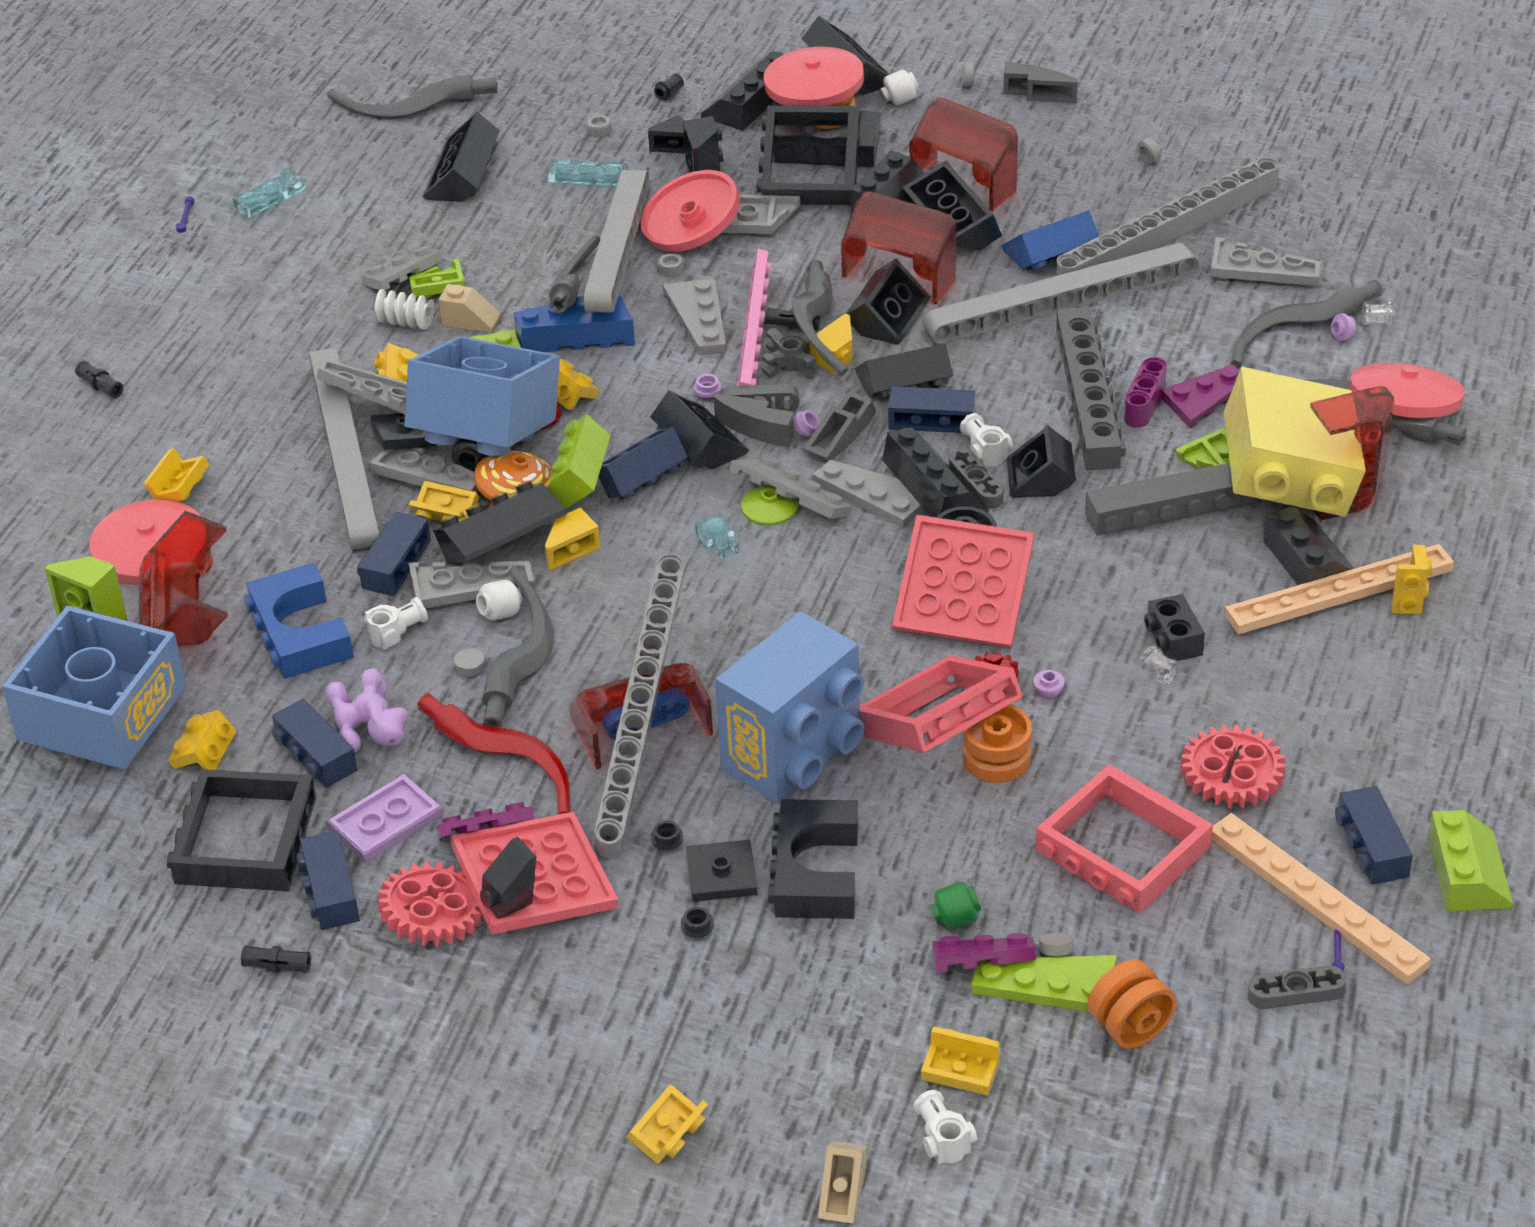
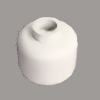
M903 69L886 76L883 79L884 87L880 88L885 101L891 100L895 106H900L916 98V91L919 90L913 73H908Z
M509 580L486 583L480 588L476 596L478 611L490 621L515 616L522 603L520 589Z

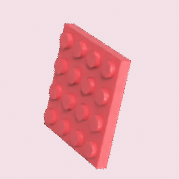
M916 515L892 624L893 630L1012 649L1035 539L1034 533Z
M574 812L451 836V847L492 935L617 909L618 898ZM518 836L537 856L533 903L499 919L491 909H487L481 902L482 875L511 839Z

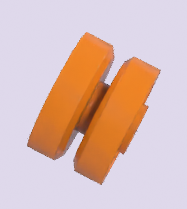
M1008 705L963 731L962 757L963 765L967 771L976 778L991 783L1008 782L1024 774L1031 763L1032 724L1027 714L1016 706Z
M1138 959L1124 961L1104 974L1093 987L1087 1002V1010L1101 1027L1106 1028L1108 1034L1120 1047L1126 1049L1139 1047L1157 1036L1170 1022L1177 1006V998L1173 991L1163 981L1158 980L1154 971L1144 961Z

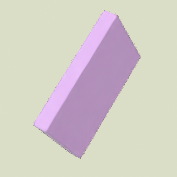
M403 774L327 820V825L331 832L338 830L341 841L366 863L441 817L443 811L439 804Z

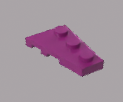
M1232 364L1163 388L1161 398L1191 429L1197 425L1199 418L1202 416L1208 417L1214 413L1216 406L1220 403L1226 404L1228 402L1239 370Z
M524 802L506 805V811L493 814L491 808L473 812V818L461 820V815L443 818L442 824H438L436 827L438 840L451 838L452 835L535 819L532 806L524 807Z
M1022 933L1009 934L1007 938L994 939L992 935H976L973 937V940H960L957 936H944L940 938V941H932L936 973L948 972L947 965L953 964L963 966L964 969L977 968V965L981 964L982 960H988L989 963L996 965L1036 960V947L1033 937H1027L1026 934Z

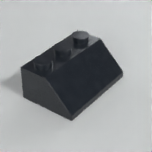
M890 151L851 188V215L896 230L918 208L902 187L925 174L914 158L903 155L900 152Z
M895 258L874 272L846 314L850 315L851 326L861 336L897 345L907 334L931 296L900 261Z
M946 343L866 360L855 368L856 374L868 397L877 395V399L890 397L891 386L920 388L919 385L929 383L930 388L945 385L946 379L953 376Z
M668 390L650 416L658 425L656 427L657 430L674 427L688 456L686 459L698 468L704 465L714 469L746 455L749 451L705 406Z
M1294 507L1266 514L1263 541L1297 585L1354 569L1319 524Z

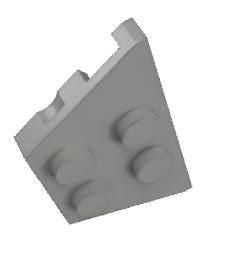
M740 194L738 212L729 226L721 233L772 234L800 207V196Z

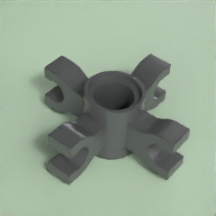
M775 328L765 332L766 337L771 340V342L766 344V349L774 352L766 353L762 356V361L768 364V366L762 368V372L765 375L771 377L780 369L785 371L800 370L808 379L817 374V370L811 366V364L816 362V357L808 354L810 353V345L805 335L802 337L797 335L782 336Z

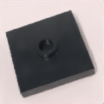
M403 413L370 416V425L384 450L438 445L425 440L424 430L405 427V414Z
M750 839L686 846L692 902L758 895Z

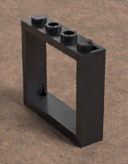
M768 106L767 116L762 117V131H766L765 137H761L760 149L761 152H764V158H759V173H762V179L757 180V193H762V195L800 196V205H851V188L857 184L860 137L859 106ZM775 125L848 126L844 184L771 183Z
M201 769L197 782H193L191 786L190 803L184 806L183 823L181 828L176 830L173 852L170 851L167 857V868L171 869L174 884L289 891L298 861L296 853H299L302 848L300 839L305 838L317 798L313 776ZM210 796L292 801L274 861L191 856Z

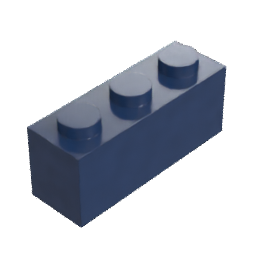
M891 386L888 407L890 430L912 427L915 431L962 433L960 431L961 422L967 415L975 413V390Z
M674 427L663 428L604 461L598 478L608 498L620 497L621 500H624L636 494L635 488L640 485L645 487L658 481L657 475L662 472L667 474L680 468L679 462L688 458Z
M396 512L391 520L384 525L383 532L378 539L373 541L368 554L358 564L357 574L360 576L362 589L390 596L396 594L410 573L408 563L417 562L431 541L427 518Z
M304 698L272 715L274 724L272 735L275 741L280 746L284 745L289 750L293 760L297 763L301 762L308 774L313 776V780L318 779L325 788L358 771L354 748Z
M1378 786L1341 792L1339 806L1335 807V818L1338 825L1343 826L1346 832L1349 848L1354 849L1358 856L1361 872H1366L1372 885L1409 878L1413 855Z
M336 830L301 838L302 852L296 854L300 872L307 871L308 874L302 876L306 895H313V898L308 899L311 918L318 917L321 930L360 921L357 901L339 831Z

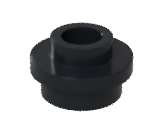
M661 821L655 825L651 833V842L659 850H673L682 844L683 832L675 822Z
M703 907L688 909L681 919V930L685 935L692 938L707 936L714 928L712 915Z

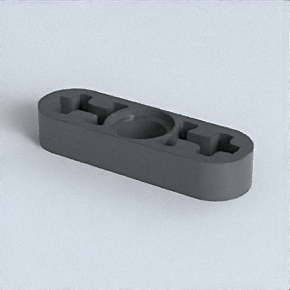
M790 384L732 386L722 389L719 393L745 398L763 396L769 401V408L786 411L796 410L800 403L798 389ZM771 396H775V401H772ZM790 396V400H784V397Z
M964 448L953 450L949 454V466L986 508H997L1002 505L1004 500L1003 485L972 451ZM979 476L983 479L971 480L970 477Z
M1335 966L1260 974L1254 976L1249 981L1248 1000L1253 1006L1260 1009L1337 1000L1345 993L1347 978L1346 974ZM1300 983L1306 989L1301 992H1295L1289 989L1288 985Z

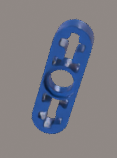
M672 688L658 693L650 728L678 719L689 711L690 701L682 689ZM636 701L635 703L644 704L645 702ZM623 706L609 711L602 720V726L609 737L614 740L616 739ZM636 727L629 728L632 731L640 730Z

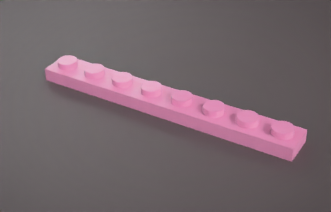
M761 249L757 250L752 268L737 386L756 385V379L754 378L756 377L759 364L757 360L763 332L761 327L764 321V308L767 300V295L765 294L768 289V277L771 269V263L767 262L768 251Z

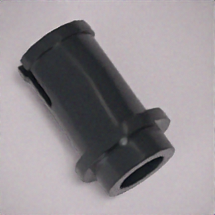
M675 73L665 81H659L654 88L655 96L660 100H668L672 93L684 86L683 78Z

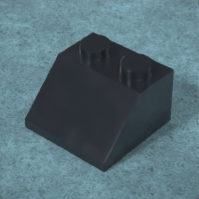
M713 116L684 120L685 163L688 172L701 170L720 171V162L724 161L723 151L718 141H722L720 125L716 126Z
M1046 426L1007 457L1010 495L1014 498L1056 496L1064 489H1068L1076 481L1072 443L1050 426Z

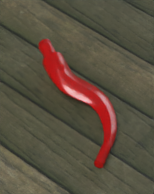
M430 693L420 697L417 704L418 710L433 719L435 729L447 738L477 751L517 754L538 763L548 773L556 786L558 815L570 812L568 776L562 762L548 745L537 737L525 732L477 723L454 704L445 706Z

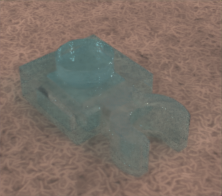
M721 514L695 523L697 535L708 549L717 546V555L720 558H726L725 549L727 548L733 549L736 554L739 553V542L734 537V530Z

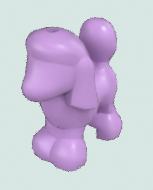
M368 669L361 674L363 693L359 694L353 702L350 694L348 695L345 686L341 682H333L326 687L325 695L327 701L334 709V721L340 730L339 734L354 748L355 753L361 748V740L359 734L354 730L362 723L368 724L369 735L378 744L396 746L403 741L405 734L403 725L406 722L408 712L402 707L389 709L388 703L383 697L388 691V686L377 669Z

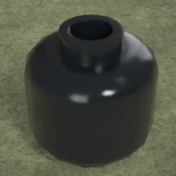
M459 438L458 442L454 444L451 453L454 464H458L475 472L477 464L488 455L479 453L476 450L477 441Z

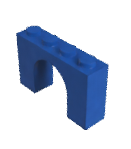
M315 563L246 583L248 595L244 596L246 608L249 613L254 612L252 618L257 632L263 631L261 638L265 650L271 649L269 655L274 669L280 668L284 679L354 658L350 634L341 617L304 628L289 627L281 623L284 618L294 612L327 602L323 579Z

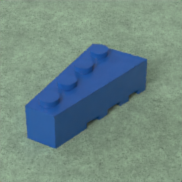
M620 293L614 312H585L584 296L577 297L574 304L566 308L562 313H555L554 309L556 306L551 309L549 305L514 312L516 335L520 347L539 352H555L564 346L574 350H582L584 345L600 344L601 348L612 347V343L625 342V346L635 345L633 319Z

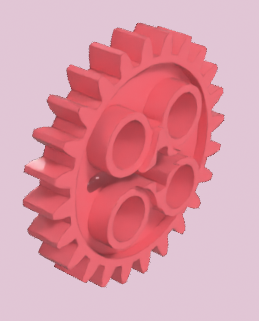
M1223 724L1221 731L1209 727V735L1199 731L1198 739L1190 738L1189 746H1184V753L1181 757V776L1186 777V786H1193V794L1203 792V801H1207L1212 797L1215 799V806L1225 801L1230 809L1233 802H1238L1239 806L1243 809L1247 801L1253 806H1257L1258 798L1267 802L1269 793L1277 794V788L1282 787L1283 778L1285 777V756L1280 755V746H1273L1272 738L1263 740L1262 731L1253 735L1251 734V727H1248L1243 732L1240 731L1237 724H1235L1233 730H1228L1226 725ZM1240 749L1239 759L1235 760L1236 753ZM1231 772V777L1228 783H1226L1227 774Z
M425 861L424 868H419L415 863H412L411 871L400 867L399 875L391 873L389 881H383L382 890H379L378 913H381V922H388V931L397 929V938L408 935L409 943L414 942L416 939H421L422 946H425L429 940L433 941L436 947H439L440 940H445L449 945H452L453 937L463 941L465 940V932L473 935L475 926H481L484 916L463 871L454 872L455 865H451L448 869H443L442 862H438L436 867H431L429 862Z

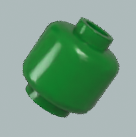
M956 882L938 889L934 895L936 903L930 905L937 924L944 922L949 930H955L975 922L978 918L977 912L982 910L973 886L967 887L964 882Z

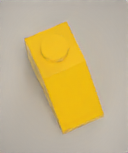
M845 313L818 332L817 336L847 366L853 361L850 315ZM809 342L810 354L816 357L815 364L835 374L836 371L819 355Z
M581 507L554 521L545 544L547 568L550 571L601 548L599 526Z

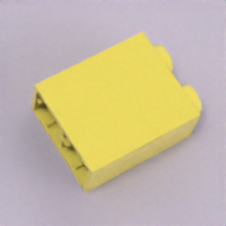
M1241 367L1224 410L1233 493L1346 517L1366 471L1352 391Z

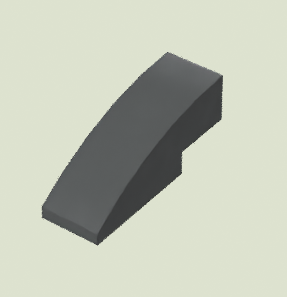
M1005 62L1003 94L1027 95V101L1077 103L1078 79L1039 66Z
M848 391L838 407L831 406L803 448L804 452L826 461L840 454L859 436L875 415L876 410L872 399Z
M715 393V417L722 424L758 441L784 447L790 446L794 436L793 411L771 409L767 400Z

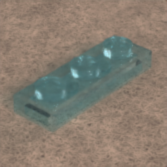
M553 159L548 172L549 182L617 186L621 171L628 170V163Z

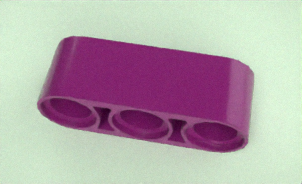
M1150 357L1142 362L1125 397L1124 421L1128 426L1140 428L1149 423L1161 399V391L1166 387L1167 363L1165 360L1159 357Z

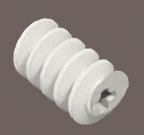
M380 289L374 306L375 316L380 323L385 324L389 322L391 325L399 324L403 327H419V329L426 330L430 327L433 320L434 301L431 299L426 304L425 296L421 295L416 302L415 294H410L406 300L404 292H400L396 299V293L392 290L386 297V291Z

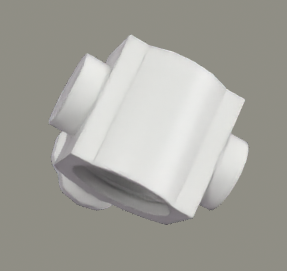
M977 413L967 415L960 424V431L971 438L970 451L975 454L985 467L998 466L1007 459L1008 451L1013 449V442L1008 433L1005 434L1000 427L985 425L984 419Z
M418 597L411 599L410 603L398 609L395 606L379 605L366 611L364 616L371 643L383 650L398 644L401 640V635L406 633L407 627L419 621L423 623L428 620L426 609Z
M926 1091L913 1104L915 1112L922 1115L926 1122L924 1130L927 1137L923 1138L925 1151L930 1158L934 1157L938 1164L943 1162L956 1163L962 1160L965 1154L971 1153V1143L977 1141L975 1128L970 1121L966 1122L961 1114L946 1109L943 1104L944 1098L940 1091Z

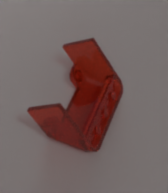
M938 97L928 105L910 140L909 157L914 158L923 171L937 160V150L971 163L972 173L976 182L989 188V210L994 211L1017 192L1018 135L1016 130L1009 123L946 98Z
M865 192L858 198L841 241L842 277L847 278L865 257L867 245L912 258L915 273L920 278L932 282V303L937 305L956 282V224L953 218L940 211L873 192Z
M1376 386L1310 402L1311 410L1330 435L1354 430L1355 438L1361 443L1366 471L1347 514L1370 507L1386 469L1395 398L1385 386ZM1313 510L1320 521L1339 516Z
M185 510L145 554L139 570V624L175 633L178 647L199 645L210 639L215 629L228 617V612L199 601V578L211 569L213 564L211 548L227 531L226 526Z
M675 663L665 666L658 693L672 688L682 689L689 699L707 737L713 735L711 698L694 667L687 663ZM641 675L642 677H651L650 675ZM630 677L585 689L569 704L570 718L595 769L602 767L598 731L594 723L601 722L609 711L624 705Z

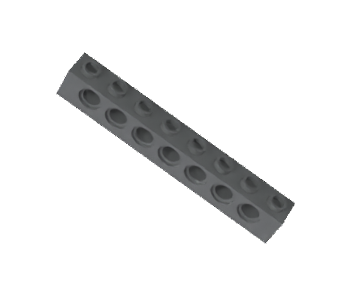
M1090 307L1057 309L1056 333L1086 470L1120 468L1121 457L1126 454L1125 441L1120 439L1121 423L1120 421H1115L1117 420L1116 403H1112V386H1107L1109 385L1108 368H1105L1104 351H1101V336L1097 334V319L1092 318Z

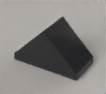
M677 115L648 129L649 152L685 154L684 119Z

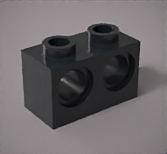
M1178 594L1148 601V614L1144 615L1145 627L1148 632L1153 633L1156 647L1159 652H1163L1168 663L1203 656L1205 632L1184 595Z

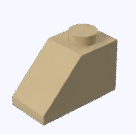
M447 284L439 298L442 326L493 333L501 318V313L472 287Z
M833 1141L827 1146L818 1218L854 1224L864 1184L868 1146Z

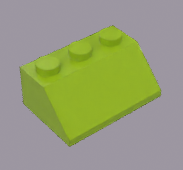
M587 414L578 420L573 419L567 424L564 429L565 436L563 442L558 448V458L552 466L553 473L550 480V492L565 509L594 491L611 436Z
M90 556L48 564L44 568L57 617L66 606H71L128 621L117 571L111 563Z
M1465 810L1432 811L1428 842L1445 910L1512 909L1513 901L1494 831Z

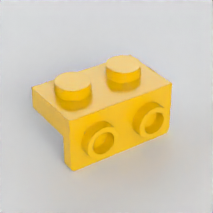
M387 343L383 352L379 351L375 357V373L407 382L408 360L418 356V354L407 348Z
M560 359L557 402L566 409L573 410L580 397L596 399L601 389L592 384L593 379L586 374L577 373L573 370V364Z
M174 448L169 449L144 481V485L154 499L182 502L190 496L191 489L203 478V473L210 464L204 456L182 460Z
M424 481L417 501L410 500L408 506L415 516L427 518L428 522H431V520L441 522L454 515H457V518L467 515L465 510L477 505L479 496L476 492Z
M1413 545L1410 565L1397 566L1391 605L1393 614H1422L1424 598H1428L1429 595L1427 576L1432 574V558L1427 557L1425 545Z
M219 709L202 715L196 714L187 721L186 729L181 738L174 743V750L167 761L174 769L198 763L202 769L216 770L236 734V729Z
M933 1027L931 1031V1045L921 1069V1080L988 1096L999 1066L1000 1043L986 1037H977L956 1032L952 1029Z
M670 1084L628 1133L626 1138L657 1164L666 1155L673 1159L686 1143L681 1139L682 1135L686 1131L693 1135L706 1119L701 1113L708 1103L702 1100L696 1106Z

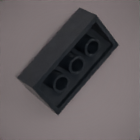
M819 15L801 38L808 47H834L846 50L857 56L863 65L864 82L858 90L863 95L884 87L883 79L890 74L850 35Z
M772 51L751 66L701 112V118L713 116L715 122L743 131L774 102L766 93L764 72L771 62L784 54Z
M479 112L470 117L446 139L422 197L426 200L462 202L468 196L473 197L481 188L479 182L487 172L485 167L492 159L491 152L498 144L496 140L500 130Z
M947 161L902 187L904 192L950 246L981 250L1002 237L994 214Z
M912 427L887 432L882 461L931 517L936 518L945 510L958 506L975 507L987 513L989 512L936 450Z
M531 480L515 486L516 492L507 495V492H503L491 497L492 503L484 507L482 504H477L466 509L467 515L457 518V515L442 520L440 522L442 526L433 530L446 562H468L566 515V509L544 483L532 484Z

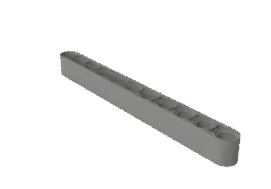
M1269 157L1260 158L1060 255L1057 258L1056 276L1154 250L1275 190L1278 182L1279 162Z
M648 170L621 171L584 292L585 312H614L649 191Z
M1176 243L936 308L925 314L922 323L937 344L950 343L1057 313V309L1077 308L1183 279L1193 275L1198 270L1200 263L1184 243Z
M337 348L310 351L312 374L351 551L370 548L373 541L378 539L379 532L347 391L325 384L316 378L323 358L340 363Z
M673 553L662 555L656 564L597 816L594 850L597 855L604 859L616 858L623 849L683 586L684 562L680 556ZM647 649H656L657 651H649ZM641 675H650L651 677H642ZM636 701H643V702H645V703H644V704H638V703H635V702H636ZM636 727L640 730L632 731L629 728ZM630 754L634 757L625 758L622 755ZM623 781L628 784L618 785L616 782ZM619 809L621 810V812L612 813L609 810ZM610 836L615 838V840L606 841L602 838Z

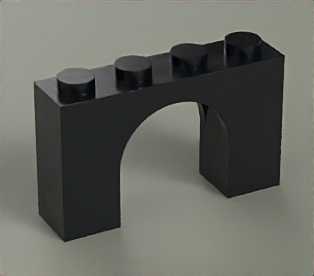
M860 111L858 167L875 166L881 134L880 112ZM777 125L774 136V163L845 166L847 133L834 138H819L806 132V125Z
M781 799L780 812H774L773 831L778 832V836H772V855H777V859L770 860V879L775 880V884H769L768 904H774L775 918L854 919L855 872L813 871L798 864L795 858L801 852L815 846H857L858 800Z

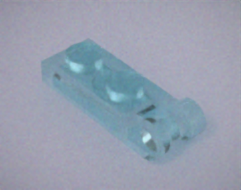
M285 168L278 177L234 197V207L249 218L302 192L306 187V181L302 177L296 176L295 172L291 169Z

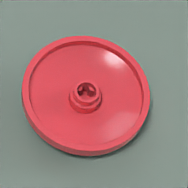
M808 47L791 51L771 62L764 72L766 93L771 99L785 106L834 105L853 96L864 82L863 65L860 59L846 50L834 47Z
M701 170L685 174L667 183L648 201L641 215L640 224L642 232L647 241L658 250L680 252L696 248L714 239L729 226L738 212L740 193L732 178L723 172Z
M1395 362L1374 363L1362 366L1352 373L1349 385L1352 396L1360 403L1377 411L1412 418H1435L1455 413L1462 407L1465 392L1463 386L1456 379L1441 371L1415 364Z
M144 500L125 505L103 518L91 535L90 552L92 557L109 562L115 566L118 582L133 585L154 584L177 577L192 568L203 556L207 547L208 537L203 518L190 506L172 500Z

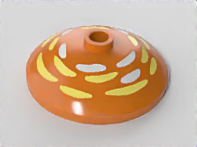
M510 450V453L506 455H488L483 458L475 468L474 482L480 493L491 500V497L503 492H507V495L516 492L515 486L531 480L532 484L544 483L550 490L553 469L546 460L535 454L520 450Z

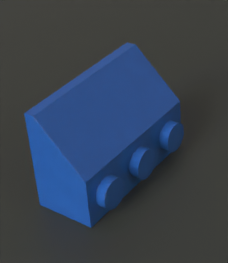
M1088 210L1020 234L1001 246L1003 251L1021 269L1032 266L1034 271L1047 266V261L1054 258L1057 262V258L1060 255L1099 237V234Z

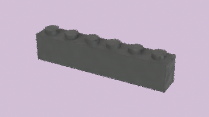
M1230 463L1087 491L1085 514L1095 534L1098 536L1260 503L1262 499L1233 493Z

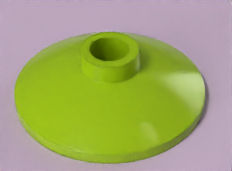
M764 485L750 490L743 497L741 509L744 516L754 523L777 525L787 522L796 515L799 501L798 499L783 497L775 493V486Z

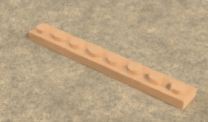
M1440 544L1426 547L1427 557L1432 558V574L1428 575L1427 578L1453 571L1454 561ZM1412 552L1226 606L1224 616L1239 635L1394 589L1397 566L1410 565Z
M1230 813L1213 826V842L1332 930H1338L1344 939L1408 985L1430 968V957L1234 814Z

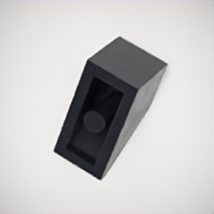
M518 836L511 839L482 875L481 902L487 909H491L499 919L533 903L537 856Z

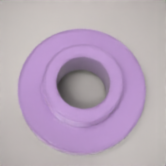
M1344 313L1337 314L1331 323V332L1338 341H1346L1355 334L1356 324L1353 317Z
M712 374L699 376L694 384L695 394L704 399H711L715 393L719 394L722 390L720 381Z
M800 411L794 416V427L800 435L810 438L819 426L820 421L812 411Z
M1044 670L1035 675L1033 685L1040 696L1054 698L1063 690L1065 681L1060 673L1053 670Z

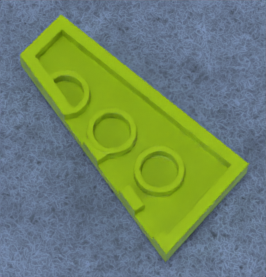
M1117 955L1039 957L1036 960L1001 965L989 963L988 960H982L981 964L977 965L975 969L971 994L1089 1012L1087 1010L1089 995L1100 978L1116 966Z

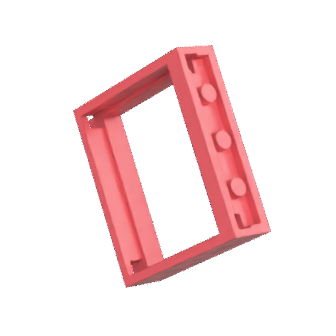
M950 655L861 704L860 720L865 725L863 737L925 753L1022 698L1013 668ZM953 674L955 681L949 684L947 677ZM958 686L968 688L916 718L906 716ZM923 733H926L928 740L925 742L923 739Z
M1108 764L1037 827L1036 851L1043 854L1045 858L1051 859L1066 868L1071 874H1076L1089 882L1097 890H1102L1118 900L1122 905L1125 904L1140 914L1211 848L1213 824ZM1105 796L1182 841L1140 881L1063 835L1066 830Z

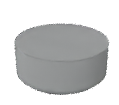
M964 62L963 87H971L973 85L975 71L973 62Z
M595 115L586 122L587 132L592 136H605L612 131L611 119L607 116Z
M1147 137L1138 143V154L1147 164H1153L1161 158L1160 148L1153 139Z
M665 254L658 259V272L661 275L675 277L683 273L684 260L680 255Z
M466 648L459 651L454 657L456 672L466 677L480 674L485 669L484 654L475 648Z
M1047 933L1039 938L1040 952L1046 956L1062 957L1073 952V937L1069 934Z

